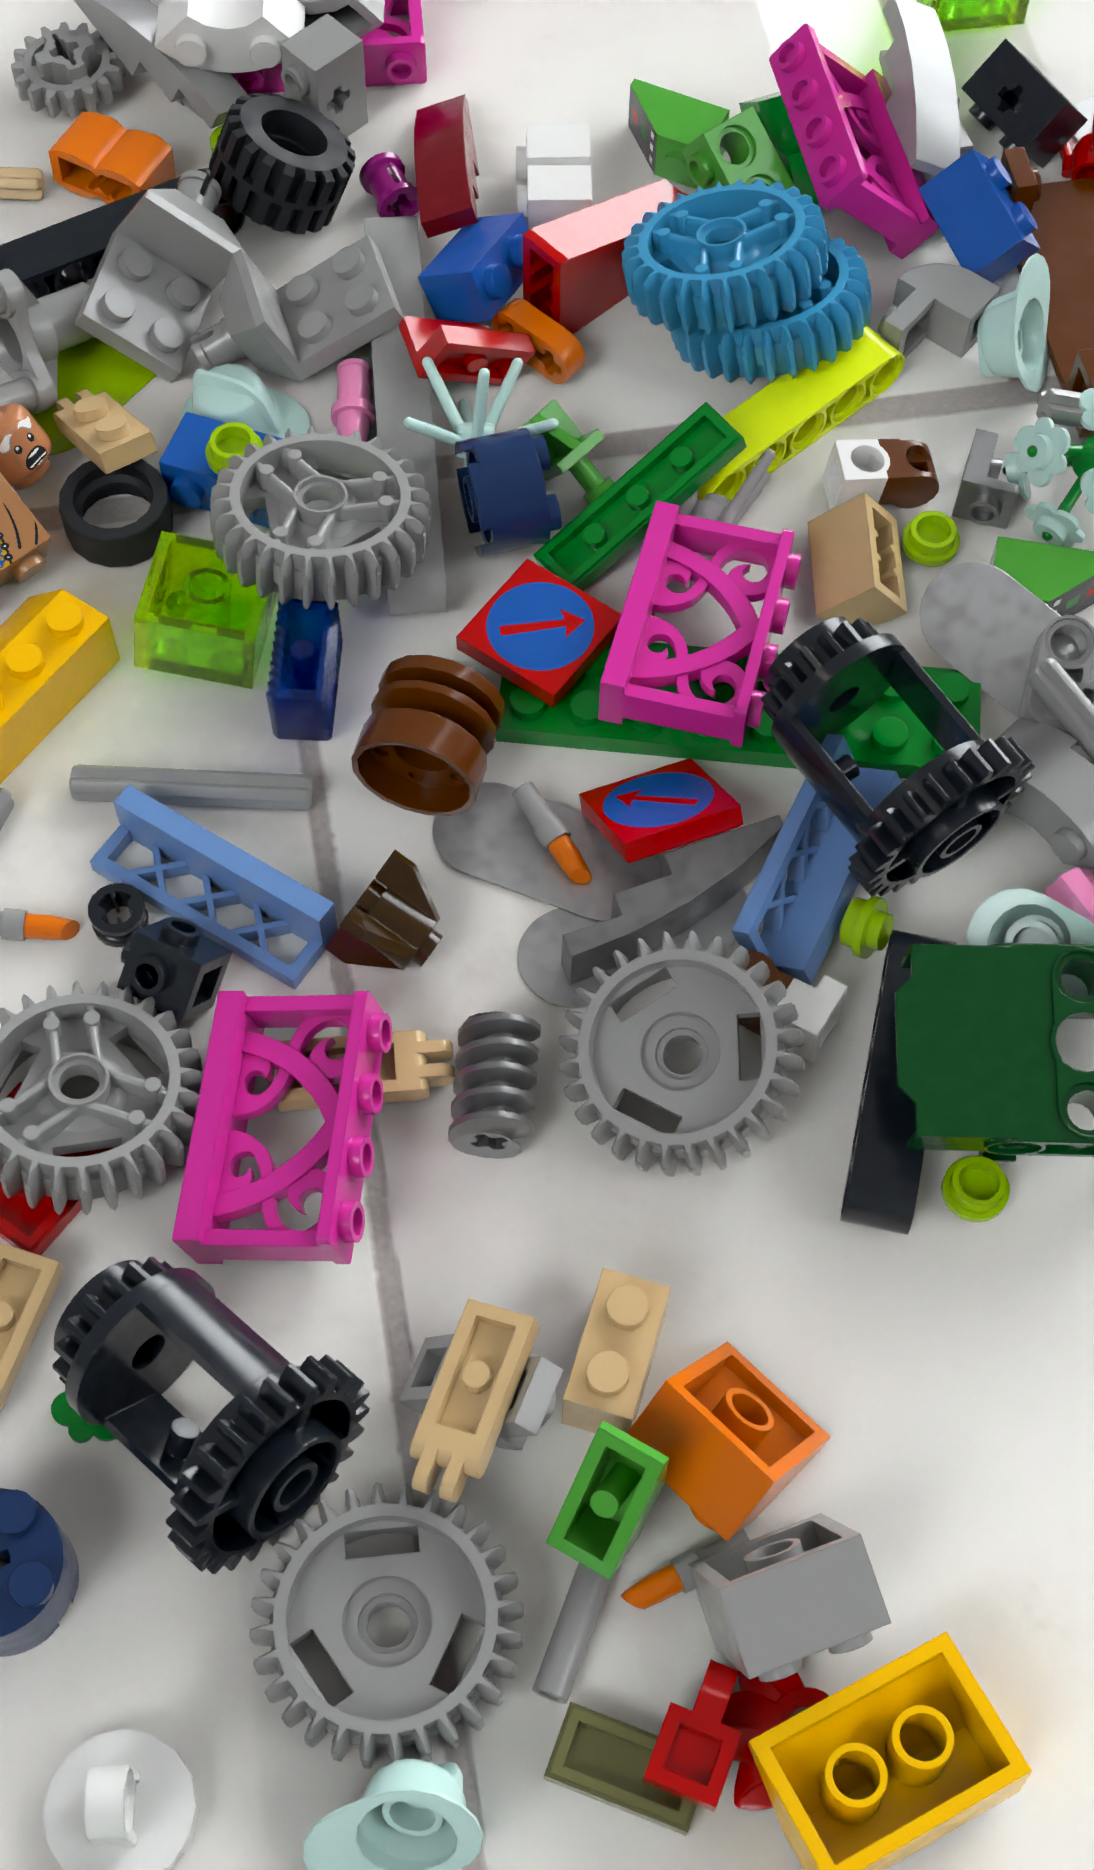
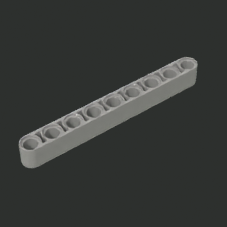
M417 216L364 218L365 236L369 235L380 251L403 317L425 318L423 289L418 280L422 270ZM397 325L371 340L377 437L382 442V451L391 447L398 448L401 460H412L416 473L424 476L426 490L429 492V499L431 501V532L429 543L424 553V559L415 565L413 576L409 578L400 576V584L397 590L387 588L389 615L447 612L435 439L407 429L403 425V420L406 417L433 425L430 380L418 378Z

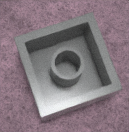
M822 1513L687 1564L716 1650L749 1680L758 1676L761 1682H772L791 1676L803 1667L801 1659L825 1649H829L831 1654L854 1651L872 1641L871 1631L892 1623L861 1534Z

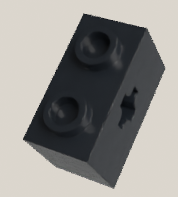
M1006 38L961 88L975 102L968 111L988 131H991L997 125L1005 134L999 141V144L1004 149L1024 147L1027 156L1042 169L1088 121L1041 71Z

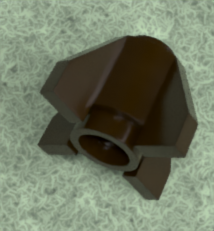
M394 850L375 876L376 879L370 883L356 904L340 923L339 929L324 948L346 964L404 970L410 960L422 967L443 938V935L433 929L440 920V916L417 865L397 850Z

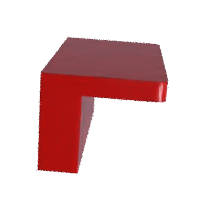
M405 316L398 324L418 378L429 379L422 365V360L424 357H430L445 381L477 383L479 370L487 368L490 372L489 385L501 386L515 358H521L524 366L536 353L528 334L495 331L484 324Z

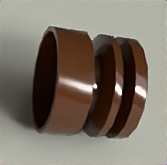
M406 655L391 661L382 674L378 685L379 691L371 703L372 714L364 723L352 754L353 772L368 790L382 800L404 810L432 816H451L467 811L476 801L487 769V755L494 748L496 732L500 729L505 716L503 698L496 687L480 673L454 660L432 655Z

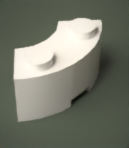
M163 0L158 6L154 47L179 61L184 66L209 71L243 73L272 68L282 63L280 44L304 29L305 6L298 0Z

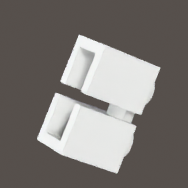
M589 123L526 124V146H516V179H527V184H517V213L522 212L524 218H528L529 230L592 206Z

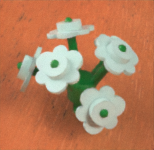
M1090 388L1081 393L1078 402L1081 411L1084 412L1081 418L1082 426L1087 430L1094 431V388ZM1040 417L1035 422V425H1025L1018 431L1017 437L1014 438L1015 452L1005 454V466L1002 471L1007 476L1008 482L1019 485L1020 496L1024 500H1029L1031 498L1030 483L1036 487L1046 486L1053 479V475H1060L1064 473L1066 467L1072 466L1078 478L1057 510L1047 502H1040L1038 505L1030 503L1023 510L1026 517L1034 522L1033 531L1040 539L1052 545L1071 547L1075 542L1082 543L1086 537L1085 533L1079 529V521L1070 514L1071 509L1082 492L1087 496L1085 500L1086 509L1094 514V435H1090L1082 444H1070V434L1065 428L1054 427V422L1049 417Z

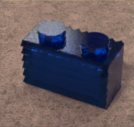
M292 598L285 606H282L280 601H278L279 610L276 612L275 640L272 642L274 650L271 652V671L268 672L270 681L267 682L268 692H266L273 734L278 739L328 741L332 738L343 644L339 617L340 611L338 610L339 603L335 602L333 609L330 610L326 601H312L308 610H306L300 599Z

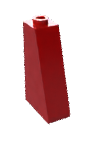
M662 179L531 228L523 234V299L572 334L576 333L629 296L622 267L621 253L624 251V240L628 235H631V227L635 223H642L643 215L646 212L657 213L658 204L661 201L672 203L675 201L678 192L685 196L688 194L681 192L666 179Z

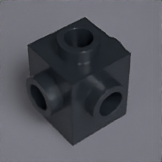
M168 917L137 929L127 939L121 952V962L124 964L117 988L124 990L129 986L133 992L132 996L138 998V1004L152 996L155 1000L154 1008L157 1009V1014L172 1011L175 1019L183 1022L213 1007L233 951L203 936L201 928L193 922L182 918Z

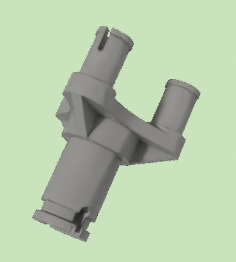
M0 270V367L13 379L0 385V407L16 403L24 406L34 414H39L56 406V401H58V352L96 338L74 324L93 278L89 279L87 283L81 282L36 299L12 270Z

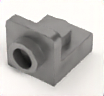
M976 428L951 516L969 520L979 525L1006 529L1009 525L1020 487L1014 483L998 480L1003 459L995 458L993 454L999 434Z

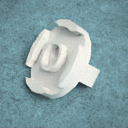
M119 1729L94 1735L67 1754L49 1781L42 1809L45 1842L61 1870H169L175 1865L180 1855L186 1853L193 1842L200 1811L195 1779L179 1753L151 1733Z

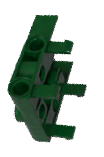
M999 943L993 945L911 944L901 961V968H911V978L895 992L897 1087L915 1103L916 1131L907 1141L906 1148L913 1150L979 1151V1156L989 1158L994 1162H1015L1016 1155L1094 1157V1130H1084L1074 1125L1067 1111L1068 1104H1081L1089 1109L1094 1117V1071L1078 1070L1067 1064L1058 1053L1055 1042L1057 1029L1064 1020L1094 1019V945ZM1069 974L1081 979L1087 988L1088 996L1078 997L1067 992L1062 985L1061 975Z

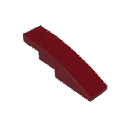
M464 94L416 111L414 126L416 188L420 222L427 238L479 222L475 199L479 198L476 182L479 169L469 105Z

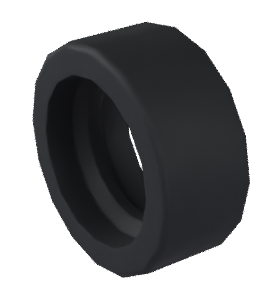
M143 459L109 474H105L95 463L88 461L67 477L59 492V512L66 536L74 551L91 563L106 567L135 565L150 559L162 549L173 531V509L167 484L159 470ZM130 494L141 497L150 503L148 511L136 522L119 528H101L90 525L83 519L86 511L92 505L111 495Z

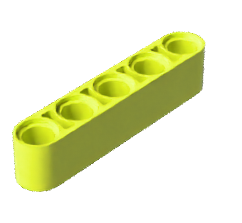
M866 326L863 328V336L859 340H852L851 350L848 352L837 351V357L833 363L821 360L818 362L815 372L804 368L797 371L794 379L789 373L778 377L773 383L771 382L723 416L744 437L747 447L699 489L697 498L702 500L705 499L708 493H716L732 500L753 467L756 466L764 452L768 449H772L775 452V458L766 471L769 474L773 473L885 392L900 375L905 364V356Z

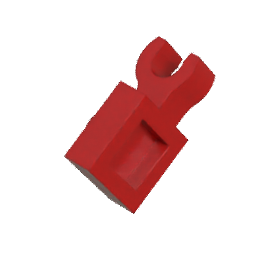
M710 1660L693 1710L670 1702L646 1768L643 1782L713 1812L715 1811L742 1735V1731L721 1723L739 1673L738 1670Z

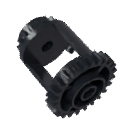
M833 617L810 628L780 653L764 677L763 685L768 693L762 696L761 701L765 704L762 708L773 720L771 735L858 843L855 846L857 852L849 857L851 865L848 866V869L871 897L877 893L882 897L891 889L895 893L908 881L913 884L920 877L935 874L961 858L990 833L1004 815L1005 810L1012 805L1009 800L1024 791L1022 785L1032 778L1030 772L1035 768L1032 763L1033 761L1013 737L1007 739L1005 735H1002L996 741L989 738L984 742L895 635L890 633L879 634L869 621L865 622L862 618L856 619L851 624L846 617ZM891 686L946 752L935 757L910 775L873 810L850 782L860 775V770L855 760L850 755L845 754L836 761H833L819 743L824 741L827 734H837L866 712Z
M149 1257L144 1264L137 1260L122 1261L94 1276L67 1305L59 1319L54 1334V1350L60 1357L52 1364V1367L60 1375L59 1379L66 1385L65 1391L68 1404L87 1423L103 1425L175 1494L171 1497L170 1503L176 1510L166 1519V1524L172 1529L167 1537L201 1572L207 1568L212 1574H216L223 1566L232 1571L239 1564L243 1556L250 1562L253 1561L264 1542L267 1541L274 1546L284 1529L290 1525L295 1527V1520L301 1519V1516L311 1506L317 1505L321 1501L320 1495L326 1486L336 1481L339 1477L337 1472H335L338 1464L350 1458L354 1453L348 1447V1444L359 1437L365 1429L358 1422L369 1413L370 1408L364 1402L370 1393L363 1387L364 1382L338 1359L335 1361L325 1354L318 1361L310 1355L301 1366H295L216 1298L213 1287L197 1272L188 1268H173L166 1261L160 1263L154 1257ZM192 1360L234 1396L210 1422L203 1433L194 1420L184 1417L162 1396L180 1377Z

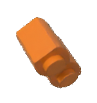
M82 112L48 151L53 179L59 185L72 193L86 198H99L105 204L128 197L176 177L173 148L161 137L141 130H126L114 118L95 112Z

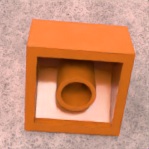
M725 1342L667 1379L627 1432L628 1435L669 1457L665 1483L690 1506L692 1514L702 1525L716 1531L726 1542L753 1522L831 1438L729 1342Z

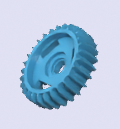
M739 178L734 185L722 186L718 180L716 187L703 190L697 186L696 192L687 196L678 192L674 202L666 203L661 201L658 204L657 213L646 212L643 215L642 223H635L631 227V235H628L624 240V251L621 253L622 267L631 303L637 306L639 315L649 318L651 324L657 326L664 323L666 329L670 332L683 326L687 335L693 334L697 329H705L707 334L711 336L716 329L728 328L733 334L736 326L748 324L754 329L756 322L763 318L774 322L778 311L793 312L796 307V300L807 301L811 297V289H817L821 286L822 276L828 272L829 242L821 208L813 203L811 196L807 194L801 195L798 188L793 186L785 190L783 184L779 181L766 186L760 178L753 184H744Z
M828 235V272L822 276V285L817 289H811V297L807 301L796 300V307L793 312L780 310L774 322L763 318L756 322L754 329L748 324L736 326L733 334L728 328L716 329L711 336L707 334L705 329H697L693 334L687 335L683 326L671 332L675 349L680 352L682 361L691 363L694 371L701 372L706 370L707 375L712 379L724 373L729 383L734 382L738 377H746V380L751 385L759 377H768L773 383L775 376L788 373L794 379L797 371L804 368L815 372L819 361L824 360L833 363L836 360L837 351L848 352L851 350L852 340H859L863 336V328L870 323L872 294L864 259L858 256L855 247L851 245L846 246L844 239L838 237L831 240Z

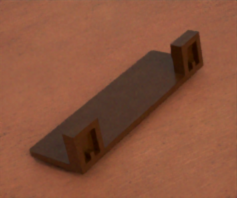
M1024 147L1003 149L1000 162L1012 180V184L1006 188L1015 204L1021 201L1034 217L1038 229L1033 231L1032 234L1041 248L1036 253L1045 258L1049 268L1050 303L1046 334L1048 353L1061 389L1082 393L1087 389L1094 388V178L1042 184L1040 173L1037 168H1032ZM1028 258L1019 265H1017L1019 274H1021L1022 268L1025 265ZM1076 427L1079 438L1094 435V431Z

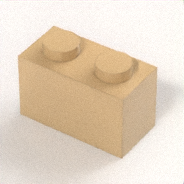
M607 1268L602 1269L563 1396L562 1424L596 1433L599 1425L604 1420L621 1431L628 1432L638 1414L665 1321L671 1287Z

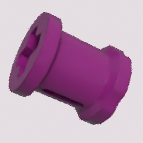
M392 152L376 154L368 159L361 168L359 174L360 183L364 190L374 195L377 200L376 207L380 218L414 216L419 212L417 188L407 181L404 176L405 166L398 155Z

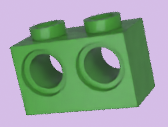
M753 106L703 133L681 150L686 159L687 171L691 179L703 190L716 187L718 180L722 186L734 185L739 178L744 184H753L760 178L766 186L779 181L783 184L785 190L794 186ZM720 147L727 151L731 163L723 158Z

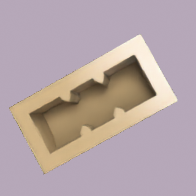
M864 492L807 522L816 616L823 620L842 616L846 617L851 624L856 619L862 618L865 622L869 621L871 625L891 621L908 613L898 526L895 517Z

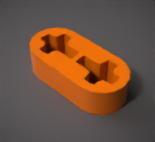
M514 298L493 317L491 321L493 330L529 335L536 353L526 364L555 384H563L585 366V352L577 338L528 301L522 298Z

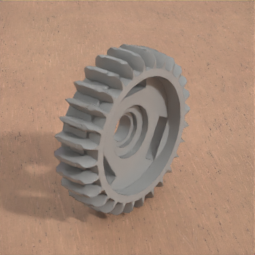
M311 425L308 434L295 435L288 428L285 432V438L276 440L267 434L263 440V447L260 448L249 443L245 446L244 457L238 455L231 456L228 469L223 468L218 471L217 484L211 489L210 529L217 557L223 559L226 572L232 575L238 574L242 587L247 588L256 584L260 598H265L273 592L278 593L282 606H285L292 598L302 600L306 610H308L312 601H326L329 609L332 610L335 601L347 599L353 607H356L358 596L363 594L368 595L373 600H378L381 595V585L391 590H397L400 584V576L405 578L413 576L415 565L423 561L426 546L429 543L431 501L429 499V492L426 490L424 476L416 473L412 460H401L398 448L391 447L382 451V442L379 437L364 442L361 441V435L358 430H355L348 437L339 435L335 426L330 434L315 433ZM315 500H327L334 503L335 506L328 510H313L307 507L306 504ZM265 508L271 537L257 529L248 519L255 509Z
M692 930L688 932L685 947L677 949L670 934L665 931L662 933L660 951L652 952L646 942L638 938L636 943L639 957L630 962L619 950H614L613 956L618 970L612 975L599 967H593V973L601 985L596 993L582 987L577 988L576 993L587 1006L585 1013L569 1010L565 1012V1018L573 1027L579 1030L577 1035L559 1037L560 1045L567 1052L576 1054V1057L559 1062V1070L569 1078H579L564 1088L565 1095L573 1102L587 1100L575 1111L576 1118L582 1125H588L599 1120L591 1131V1137L599 1145H604L616 1136L611 1151L620 1161H624L633 1149L636 1148V1166L645 1172L649 1170L656 1156L660 1157L662 1171L666 1176L670 1177L675 1175L678 1159H685L688 1169L693 1176H700L702 1157L710 1155L720 1170H725L727 1168V1159L724 1150L731 1146H734L736 1151L744 1158H750L751 1152L745 1137L751 1132L767 1142L771 1140L772 1136L763 1121L768 1114L783 1121L787 1120L788 1113L777 1100L779 1094L794 1097L799 1095L800 1089L795 1081L786 1077L785 1073L804 1071L805 1062L803 1058L798 1054L787 1052V1049L804 1045V1035L799 1028H784L786 1025L797 1020L799 1015L795 1005L792 1003L776 1006L787 996V991L782 981L777 980L763 986L770 977L769 967L764 961L761 960L746 970L750 958L747 949L742 945H739L727 959L725 958L726 945L718 935L714 936L707 951H702L701 942L696 932ZM668 979L674 980L677 987L623 1022L620 1021L617 1013L632 997L651 985ZM760 1017L761 1073L758 1079L741 1080L739 1018ZM682 1040H690L697 1043L702 1050V1059L695 1070L687 1074H676L667 1068L666 1055L673 1044ZM627 1091L681 1118L675 1132L661 1133L617 1111L616 1109L625 1092Z
M78 981L74 982L71 995L58 996L54 988L49 985L46 992V1000L37 1004L27 995L23 994L21 998L23 1011L18 1014H14L5 1008H0V1093L13 1072L24 1061L37 1054L15 1098H0V1181L3 1192L8 1199L24 1189L27 1204L31 1209H34L45 1196L52 1197L54 1210L58 1215L62 1213L67 1200H79L83 1213L88 1215L93 1199L104 1197L111 1209L116 1210L119 1192L129 1189L137 1199L141 1200L144 1196L142 1180L148 1177L164 1185L166 1181L164 1163L177 1167L183 1166L185 1159L184 1146H190L198 1098L201 1096L199 1093L203 1072L198 1049L192 1048V1040L188 1029H177L176 1019L172 1011H166L158 1015L157 1009L154 1008L155 1000L152 996L146 998L137 1006L134 1005L133 992L129 986L117 998L110 997L107 984L104 981L101 982L95 994H84ZM119 1042L141 1052L158 1067L162 1074L158 1077L145 1079L114 1044ZM77 1075L93 1077L99 1083L97 1090L91 1096L84 1099L69 1098L61 1092V1088L68 1079ZM116 1147V1148H114V1149H111V1150H108V1151H105V1152H102V1153H99V1154L89 1155V1156H80V1157H62V1156H57V1155H64V1154H71V1153H78V1152H84V1151H91V1150H98V1149H105V1148Z
M375 1483L371 1496L372 1504L362 1507L353 1490L347 1489L345 1491V1508L347 1512L336 1516L334 1510L325 1501H320L318 1509L322 1525L316 1530L303 1520L296 1519L294 1526L301 1545L295 1549L280 1541L275 1543L274 1550L278 1558L285 1565V1568L282 1572L267 1568L261 1569L259 1576L262 1582L275 1592L273 1597H254L251 1603L253 1611L259 1616L270 1619V1622L266 1625L251 1628L249 1638L253 1644L271 1646L272 1650L254 1659V1668L260 1675L278 1672L280 1676L265 1688L264 1693L270 1703H276L289 1696L293 1699L282 1713L281 1719L288 1728H292L305 1717H308L311 1721L304 1735L306 1744L311 1748L315 1747L325 1737L327 1732L333 1735L331 1756L333 1760L339 1762L343 1760L349 1751L351 1743L360 1745L361 1764L363 1768L370 1769L377 1755V1748H387L390 1759L393 1762L395 1760H404V1746L415 1744L417 1752L423 1761L430 1762L432 1761L431 1738L440 1734L452 1749L455 1750L460 1747L455 1724L463 1719L476 1730H481L484 1727V1720L476 1703L481 1698L487 1703L500 1706L504 1700L500 1689L491 1682L493 1676L515 1678L517 1666L513 1661L501 1655L502 1649L512 1650L523 1647L522 1632L504 1627V1622H511L524 1616V1607L521 1601L502 1600L503 1595L517 1588V1574L514 1571L496 1575L494 1573V1570L505 1561L506 1550L504 1546L500 1544L483 1552L480 1547L484 1544L489 1534L488 1525L484 1521H481L465 1532L462 1528L466 1519V1506L458 1503L449 1512L447 1517L440 1515L441 1502L437 1490L431 1491L423 1507L414 1506L411 1485L408 1483L403 1484L397 1503H388L382 1484ZM383 1533H401L419 1537L420 1552L347 1559L346 1545L367 1536ZM384 1607L399 1608L410 1620V1630L405 1640L399 1645L390 1648L376 1645L371 1641L367 1633V1626L371 1616ZM463 1617L483 1626L484 1629L458 1686L448 1694L432 1686V1683ZM312 1633L315 1634L353 1692L334 1707L327 1703L294 1652L293 1646Z

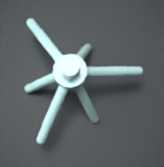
M424 357L422 365L455 433L411 417H406L403 420L404 427L455 446L456 441L495 434V427L522 369L523 360L515 358L512 361L485 420L490 378L489 370L487 368L479 370L474 414H472L469 401L465 398L459 401V414L432 358ZM550 418L515 429L527 428L531 436H536L557 429L559 421L556 418ZM466 453L455 455L463 458V468L467 467Z

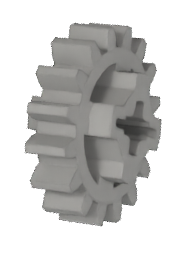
M61 22L59 29L52 31L44 26L40 28L41 38L36 39L26 36L24 38L26 49L14 50L15 63L11 64V70L20 99L22 101L30 100L31 108L35 112L48 107L49 115L52 118H56L61 110H68L71 119L77 118L79 110L83 109L97 113V102L102 101L112 104L114 102L112 91H122L124 88L122 77L126 76L124 64L97 30L92 34L89 33L87 23L82 22L76 30H69L66 22Z

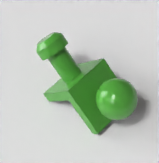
M554 399L522 426L550 418H556L559 421L557 429L536 435L544 436L549 451L550 470L543 472L544 480H550L569 470L586 492L583 499L590 505L614 483L610 476L603 478L586 456L605 437L599 429L582 435Z

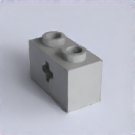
M325 14L280 44L282 60L281 78L284 84L285 98L295 99L321 112L324 117L332 120L340 128L339 131L347 137L368 123L363 40L329 14Z

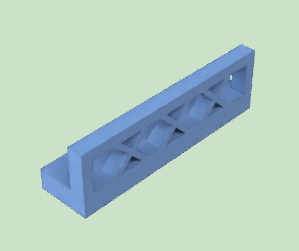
M826 735L821 746L833 761H836L845 754L853 758L844 735ZM859 767L860 775L850 781L873 810L901 784L897 771ZM806 779L735 922L732 933L738 944L746 948L747 951L753 950L764 953L772 959L777 970L808 985H812L859 884L858 880L848 869V866L851 865L849 857L857 852L855 846L858 843ZM763 920V930L759 935L758 929Z
M128 784L113 802L120 826L90 860L93 871L114 883H124L133 886L140 892L147 903L171 917L193 922L201 928L203 936L232 950V953L289 987L296 989L326 949L324 948L338 930L334 903ZM134 840L153 851L155 865L127 870L115 863V861ZM161 857H163V858H165L166 860L170 861V863H164V864H162V858H161ZM192 874L203 881L205 895L178 900L167 893L165 879ZM157 880L158 887L149 882ZM211 886H213L221 892L212 893ZM242 903L254 910L256 925L229 930L217 922L215 908ZM208 910L209 917L199 911ZM262 916L266 917L272 922L263 923ZM293 933L308 943L293 963L289 965L268 952L266 938ZM259 939L260 947L250 941Z

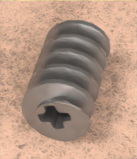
M485 1012L469 1016L459 1028L458 1045L461 1048L456 1053L455 1063L458 1073L453 1079V1092L456 1097L451 1102V1117L454 1121L448 1129V1141L455 1149L473 1156L496 1159L511 1158L521 1153L522 1146L513 1139L527 1137L533 1133V1121L520 1114L528 1113L535 1108V1097L529 1092L524 1091L537 1084V1072L527 1067L539 1060V1049L533 1043H530L541 1035V1025L534 1019L507 1012Z

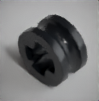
M124 883L106 885L92 895L88 904V917L92 923V928L97 938L105 945L116 948L124 947L127 939L134 931L149 925V915L145 908L144 899L140 892L131 885ZM120 907H128L131 917L127 921L122 922L121 918L118 917L117 924L109 923L106 914L111 909L115 908L116 912L120 913Z

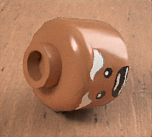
M10 403L0 407V473L16 490H22L38 481L50 468L51 460L48 456L52 450V443L48 434L24 406Z

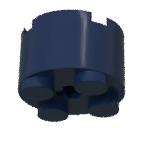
M520 428L456 441L455 455L466 453L467 467L456 469L469 533L481 531L485 543L484 545L474 546L477 555L485 557L549 543L551 531L562 528V519L556 495H547L543 472L550 470V457L544 436L532 437L527 428Z
M0 1488V1562L5 1561L7 1563L0 1568V1657L24 1653L46 1641L59 1627L60 1624L58 1622L65 1614L70 1602L73 1603L78 1589L79 1565L71 1541L44 1506L24 1491Z

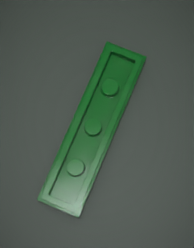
M705 402L553 536L549 543L544 544L533 554L534 558L541 567L580 590H586L645 537L656 501L682 505L747 447L744 437Z

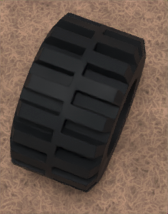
M251 93L250 97L241 96L238 98L235 104H232L229 108L208 169L211 171L210 179L214 178L221 187V197L223 200L230 202L232 208L238 213L251 218V221L261 226L263 224L276 231L305 234L306 231L312 233L321 231L323 226L327 227L332 221L355 167L356 155L355 151L350 148L351 142L348 137L339 131L340 128L332 120L324 117L316 109L295 99H288L277 94Z

